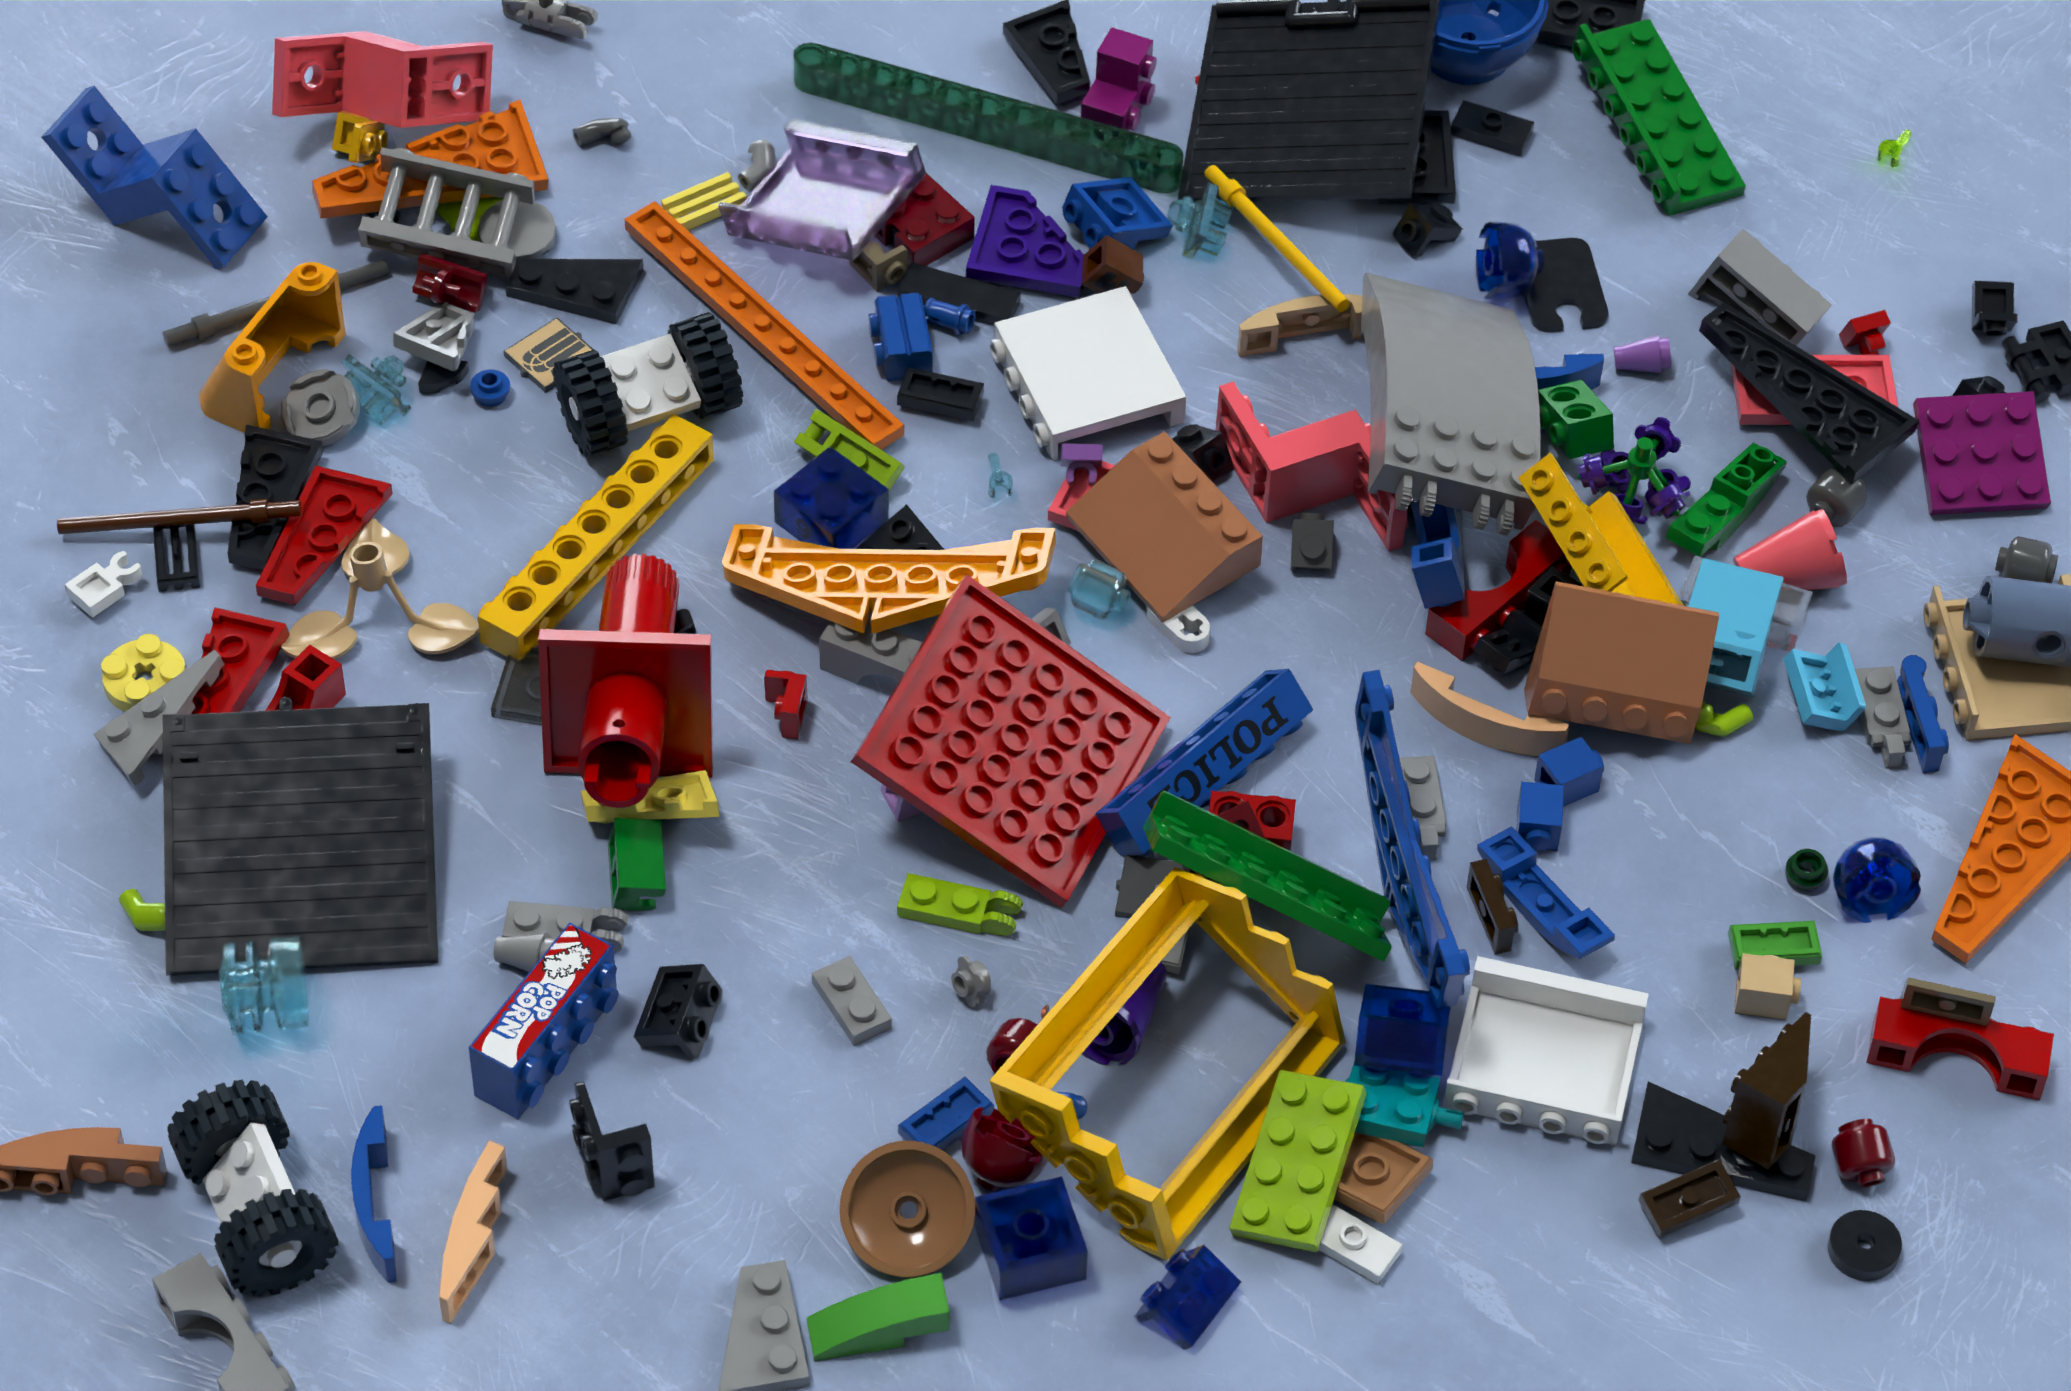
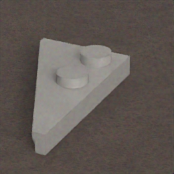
M213 650L94 733L102 748L135 786L145 777L141 768L149 757L154 753L161 755L163 752V715L191 714L195 709V705L192 702L193 697L203 684L204 686L211 687L219 676V671L225 664L216 650Z

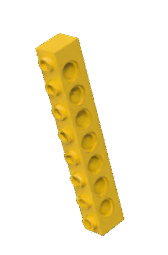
M675 414L663 425L657 426L648 441L639 450H634L629 455L626 463L615 475L612 474L607 477L602 488L590 500L588 499L582 503L577 514L566 525H561L557 529L553 539L542 550L536 551L531 556L524 569L517 576H512L506 582L503 590L492 602H487L483 605L477 618L480 643L521 664L538 646L539 630L554 629L606 575L611 565H615L616 561L626 554L714 461L713 434Z

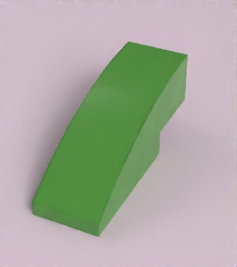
M942 1273L911 1278L881 1286L837 1302L806 1317L814 1361L904 1347V1338L949 1331L950 1311Z

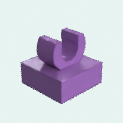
M1062 443L1061 467H1068L1066 470V481L1068 484L1073 485V474L1078 469H1084L1088 472L1089 485L1095 484L1097 478L1095 467H1101L1103 444Z

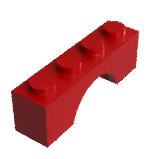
M1534 520L1509 541L1505 568L1509 572L1511 579L1504 585L1486 591L1465 589V600L1456 601L1447 607L1435 606L1429 608L1425 635L1460 661H1464L1474 652L1473 649L1479 637L1503 628L1511 611L1515 609L1523 611L1525 609L1528 589L1551 566L1569 575L1572 566L1549 528Z
M309 644L282 671L277 691L265 711L279 710V701L283 697H289L292 700L293 710L333 708L346 695L342 664Z
M1880 997L1873 1020L1866 1063L1910 1072L1916 1063L1924 1057L1942 1052L1957 1053L1967 1056L1983 1066L1992 1078L1996 1091L2040 1101L2049 1073L2054 1039L2053 1033L2043 1032L2034 1027H2020L2001 1023L1991 1018L1988 1026H1982L1900 1008L1902 999Z

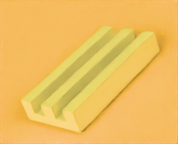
M728 172L661 200V207L687 230L747 205V195L743 191L739 192V185L736 181L732 183V176Z

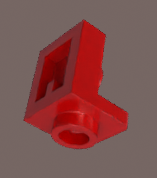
M766 670L764 675L765 700L775 702L774 718L775 720H781L782 737L798 739L808 702L806 675L791 671Z

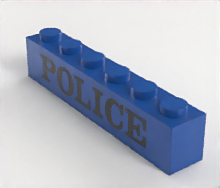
M1288 668L1266 670L1095 813L1120 855H1139L1144 857L1154 852L1150 847L1143 826L1162 791H1167L1203 808L1210 804L1211 791H1219L1226 784H1231L1242 778L1247 773L1246 767L1250 763L1269 755L1275 749L1274 743L1282 736H1288L1302 727L1303 722L1301 720L1314 709L1291 670Z

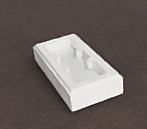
M1332 1204L1318 1250L1379 1284L1402 1253L1403 1244Z

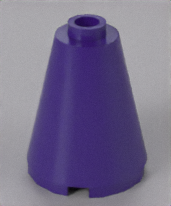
M1162 962L1156 966L1084 1050L1083 1056L1102 1065H1108L1110 1061H1121L1119 1065H1124L1137 1054L1167 978V972Z

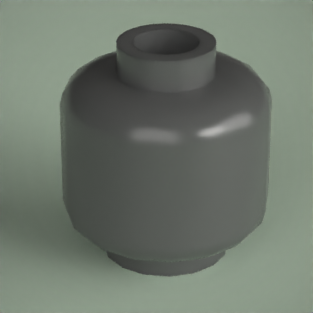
M1836 468L1828 469L1807 492L1806 499L1810 512L1823 509L1832 527H1843L1864 507L1867 500L1865 483L1860 477L1851 484Z
M2020 536L2015 537L2011 541L2009 548L2000 547L1995 571L2003 572V578L2052 583L2058 555L2052 554V546L2047 542Z

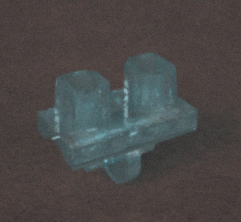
M1209 182L1205 186L1201 200L1193 203L1191 197L1185 196L1182 200L1172 202L1167 213L1168 220L1176 226L1178 231L1184 232L1187 230L1182 255L1193 259L1198 250L1217 256L1224 246L1227 236L1226 232L1214 228L1210 224L1224 229L1230 219L1233 207H1229L1224 201L1216 198L1218 186Z
M350 354L343 360L342 364L348 371L344 376L354 385L360 399L367 391L373 394L362 406V409L377 423L382 425L395 411L404 417L411 410V406L401 399L400 391L393 387L394 384L402 387L406 383V377L402 375L404 368L402 360L394 355L388 356L383 360L375 357L370 364L375 369V372Z

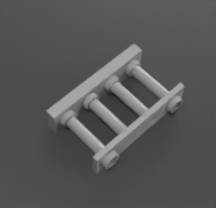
M382 147L380 153L382 171L388 172L390 175L378 216L374 218L362 216L358 229L361 247L418 259L421 254H427L488 275L509 279L516 266L515 250L507 246L519 202L532 205L534 203V181L528 180L525 176L518 173H508L505 175L415 155L412 151L405 148H394L392 150ZM405 176L428 181L416 225L411 227L396 224L393 221ZM443 185L466 190L455 231L450 235L433 232L431 229ZM481 193L504 198L493 239L488 243L473 241L469 238Z

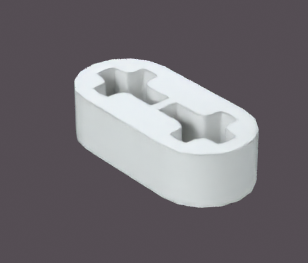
M1146 605L1148 621L1177 649L1184 653L1196 654L1208 647L1210 642V623L1193 605L1163 623ZM1184 628L1189 632V634L1184 635ZM1198 631V632H1199V635L1196 636V635L1193 634V633H1195V632Z

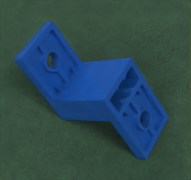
M95 86L86 88L41 137L114 226L168 210L215 269L225 267L268 217L196 128L142 144ZM89 131L97 138L98 147L96 151L88 145L87 134ZM214 204H217L223 212L222 223H219L213 215Z

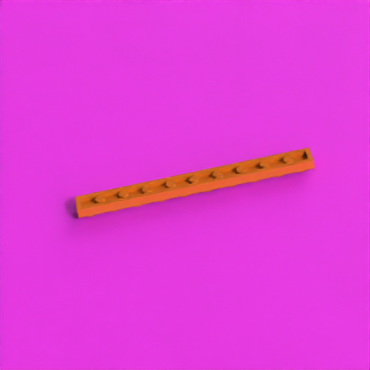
M656 201L624 219L625 230L838 423L881 450L904 436V424Z

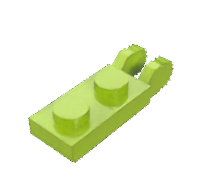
M908 873L897 905V915L901 918L980 934L984 932L1007 937L1014 934L1017 925L1016 920L1011 918L1009 914L1017 915L1020 913L1023 899H1020V896L1007 893V891L997 890L991 892V890Z

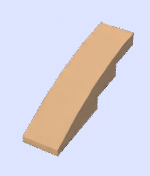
M490 1140L468 1177L453 1215L443 1255L439 1299L442 1320L451 1324L495 1255L493 1231L491 1228L501 1214L498 1185L508 1169L505 1147Z

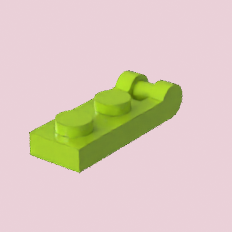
M815 409L809 418L812 421L804 434L802 432L798 434L794 443L884 500L905 466L823 412ZM826 430L830 432V435L824 444L821 445L817 442Z

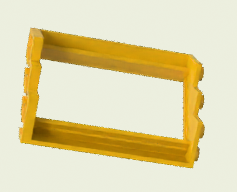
M1174 867L989 1082L998 1111L1010 1123L1017 1118L1023 1127L1035 1136L1030 1143L1055 1168L1061 1164L1065 1166L1069 1174L1079 1181L1074 1188L1099 1213L1107 1209L1112 1217L1123 1226L1119 1233L1131 1245L1168 1261L1252 1158L1279 1071L1284 1070L1318 1077L1344 1046L1346 1039L1333 983L1322 976H1313L1296 969L1290 939L1279 932H1270L1253 925L1246 894H1243L1236 888L1225 887L1207 880L1200 874H1191ZM1196 921L1292 1019L1295 1025L1162 1186L1156 1188L1126 1175L1117 1144L1080 1129L1072 1099L1051 1089Z

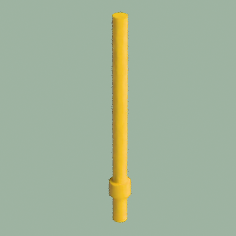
M1211 165L1205 170L1204 176L1219 190V197L1229 207H1235L1338 312H1343L1349 307L1350 301L1246 197V190L1236 180L1229 179L1216 165Z

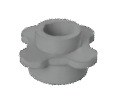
M967 956L958 958L957 971L951 976L953 988L957 995L965 997L969 1007L978 1006V997L987 994L991 988L989 972L980 961L971 962Z

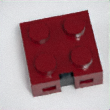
M925 173L866 207V229L884 246L890 244L897 248L903 245L908 250V267L911 262L928 266L974 239L975 217L931 176Z

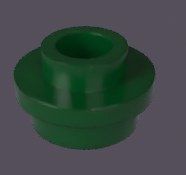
M1801 849L1787 860L1785 874L1787 879L1798 888L1806 890L1816 889L1827 880L1828 865L1823 855L1818 851Z

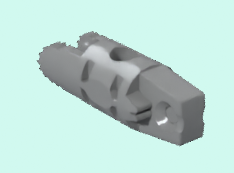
M502 0L504 16L529 27L577 39H585L588 34L586 25H593L598 18V13L594 9L564 0Z

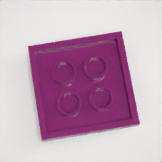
M2034 391L1915 399L1913 408L1915 418L1919 420L1917 435L1929 515L2048 508L2051 500Z

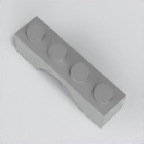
M830 621L819 638L820 669L856 684L862 677L870 674L886 675L900 681L923 642L890 629L872 634L870 621H867L864 634Z
M200 1253L152 1278L157 1303L178 1335H210L222 1340L233 1351L229 1366L217 1380L219 1391L295 1390L294 1383L283 1365L276 1368L270 1357L273 1356V1353L262 1332L254 1334L250 1329L248 1323L251 1322V1319L242 1301L239 1298L232 1301L226 1292L229 1289V1285L218 1265L210 1267Z

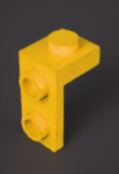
M338 112L332 150L349 153L348 161L353 163L374 160L375 156L381 153L382 147L386 148L388 132L384 131L385 123L370 120L349 112Z

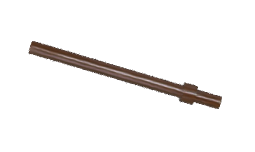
M267 498L254 499L250 501V504L58 518L57 530L60 535L251 520L252 524L270 523L273 518L302 516L301 500L269 502Z

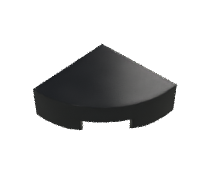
M461 360L458 369L455 371L427 361L418 383L419 393L440 392L439 388L446 387L454 382L456 384L460 383L469 371L468 361Z

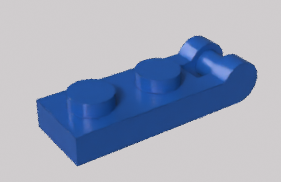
M1909 655L1902 661L1901 675L1898 677L1897 682L1910 729V736L1922 773L1937 772L1940 769L1943 755L1947 754L1949 750L1948 735L1945 729H1940L1936 700L1933 696H1929L1923 680L1927 668L1926 662L1917 655Z

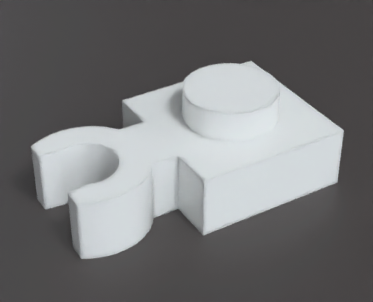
M125 551L118 552L111 558L110 565L105 569L96 562L64 585L66 595L93 618L125 596L123 585H131L141 579L143 576L141 565L136 563L128 569H123L129 564L128 556Z

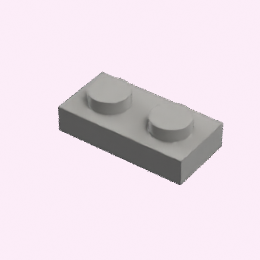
M851 956L812 973V984L853 1046L892 1029L891 1016Z

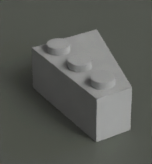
M1744 229L1722 250L1688 293V295L1697 300L1704 296L1718 305L1726 303L1796 346L1832 306L1817 290L1809 286L1788 265L1781 262L1759 240L1752 237Z

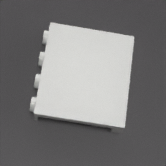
M1126 286L994 323V340L990 341L992 357L996 363L1001 362L1009 390L1016 391L1023 417L1025 419L1030 418L1034 425L1033 431L1038 446L1046 448L1052 461L1058 459V443L1162 413L1170 427L1185 423L1186 395Z
M1477 956L1472 986L1452 1069L1447 1080L1443 1107L1460 1112L1464 1111L1465 1115H1481L1498 1119L1505 1124H1521L1542 1129L1550 1134L1561 1133L1584 1138L1595 1144L1606 1143L1616 1146L1649 993Z

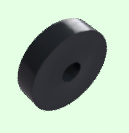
M1855 1210L1842 1215L1836 1220L1830 1232L1827 1249L1832 1263L1840 1272L1856 1280L1874 1281L1886 1277L1894 1270L1901 1254L1902 1239L1897 1227L1885 1216L1873 1211ZM1858 1243H1867L1871 1248H1863Z

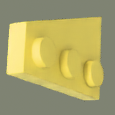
M706 770L657 778L653 786L649 788L647 795L640 802L624 808L602 805L591 798L586 790L580 791L587 822L611 823L614 822V818L653 820L720 817L718 801Z

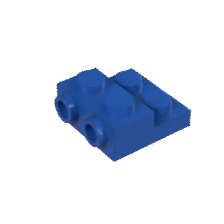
M1132 177L1072 184L1062 206L1064 219L1068 223H1074L1083 232L1084 241L1090 248L1108 235L1134 250L1138 241L1168 237L1173 227L1172 223Z

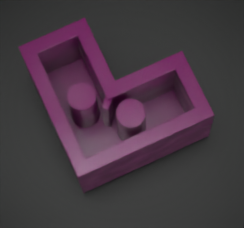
M1113 27L1110 28L1097 50L1096 79L1081 103V131L1122 143L1129 130L1134 131L1137 128L1141 109L1144 105H1150L1155 92V84L1151 83V77L1157 63V58L1152 56L1153 40Z

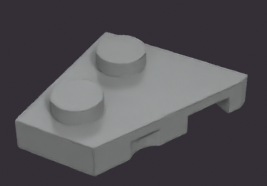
M446 302L438 304L394 332V347L408 352L414 357L425 359L455 371L459 367L473 332L474 314Z

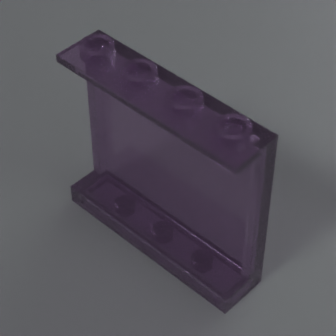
M791 120L784 128L790 147L741 205L720 202L718 208L728 235L854 261L923 179L926 171L916 143Z

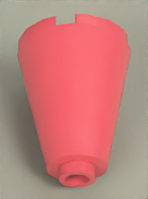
M1823 509L1809 512L1733 558L1735 566L1784 577L1780 593L1838 588L1847 583V573L1842 552L1837 553L1834 543L1837 537Z

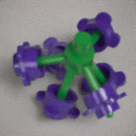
M1658 417L1650 425H1639L1635 430V438L1638 440L1637 445L1630 450L1629 454L1626 452H1615L1614 449L1602 451L1600 455L1590 457L1589 453L1584 454V463L1578 465V480L1582 482L1584 488L1591 487L1593 495L1597 494L1599 488L1609 485L1616 487L1620 493L1614 495L1620 501L1633 524L1634 522L1646 524L1648 520L1646 516L1641 515L1644 503L1634 497L1639 480L1649 478L1645 499L1654 508L1650 512L1651 517L1663 515L1665 519L1678 516L1680 511L1686 507L1684 500L1691 495L1690 491H1687L1691 486L1690 479L1687 476L1678 477L1671 469L1659 470L1656 466V460L1663 458L1668 452L1676 453L1681 447L1680 439L1675 437L1670 430L1668 419Z

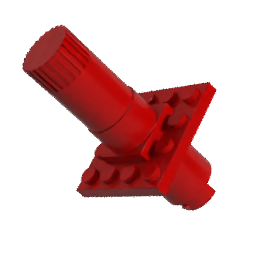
M632 554L630 557L627 555L622 560L618 559L615 565H611L605 579L598 631L539 630L538 648L544 772L580 773L584 780L585 789L591 798L608 807L624 808L637 804L647 795L649 788L653 786L658 776H673L706 770L708 778L713 776L711 634L674 633L680 587L679 578L676 577L677 573L671 569L672 566L669 563L666 564L665 560L657 559L654 555Z

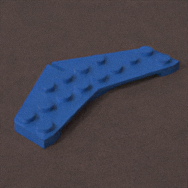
M1380 670L1363 672L1355 705V718L1383 894L1390 901L1388 911L1436 1007L1439 1009L1456 1006L1459 997L1464 995L1465 976L1470 974L1468 954L1465 949L1459 950L1439 894L1431 878L1429 858L1427 855H1422L1418 844L1421 841L1420 827L1417 818H1412L1409 788L1403 777L1390 711L1394 709L1392 689L1390 685L1383 684Z

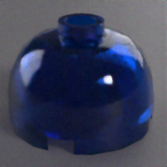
M1508 222L1486 223L1479 235V238H1486L1484 250H1476V277L1479 290L1488 292L1484 297L1486 300H1504L1518 297L1529 290L1536 280L1537 273L1542 272L1544 266L1543 252L1538 250L1536 241L1530 232L1521 226Z
M1869 837L1856 841L1844 850L1837 860L1833 874V883L1842 910L1852 919L1863 923H1870L1872 921L1868 915L1887 913L1888 921L1897 918L1910 909L1920 895L1921 887L1919 880L1921 874L1915 860L1901 844L1884 837Z

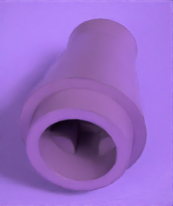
M1654 335L1623 346L1614 347L1615 369L1662 373V369H1671L1669 338H1659L1658 335Z

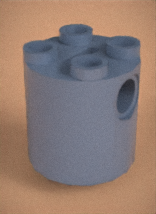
M1986 576L1980 591L1972 598L1967 599L1963 614L1964 630L1973 631V644L1976 656L2070 667L2071 586Z

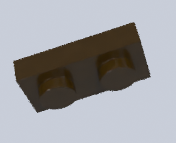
M1487 859L1470 862L1466 888L1495 955L1509 952L1512 948L1514 933L1518 932L1519 926L1514 909L1512 907L1507 908L1503 899L1504 888L1502 880L1498 874L1492 873Z
M1718 1159L1640 1193L1639 1202L1658 1237L1661 1238L1739 1204L1741 1196L1721 1160Z

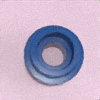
M493 369L483 370L472 378L470 382L471 394L483 406H498L505 401L510 392V380L501 371Z

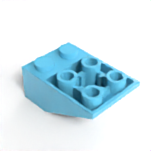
M1706 558L1702 559L1688 607L1719 613L1706 686L1754 697L1784 577Z

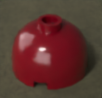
M984 1107L976 1108L965 1126L961 1139L962 1156L967 1167L976 1175L975 1181L988 1190L998 1191L999 1188L1016 1189L1025 1187L1035 1180L1048 1163V1160L1030 1143L1035 1136L1030 1134L1017 1118L1010 1123L998 1109H994L991 1116L981 1115Z

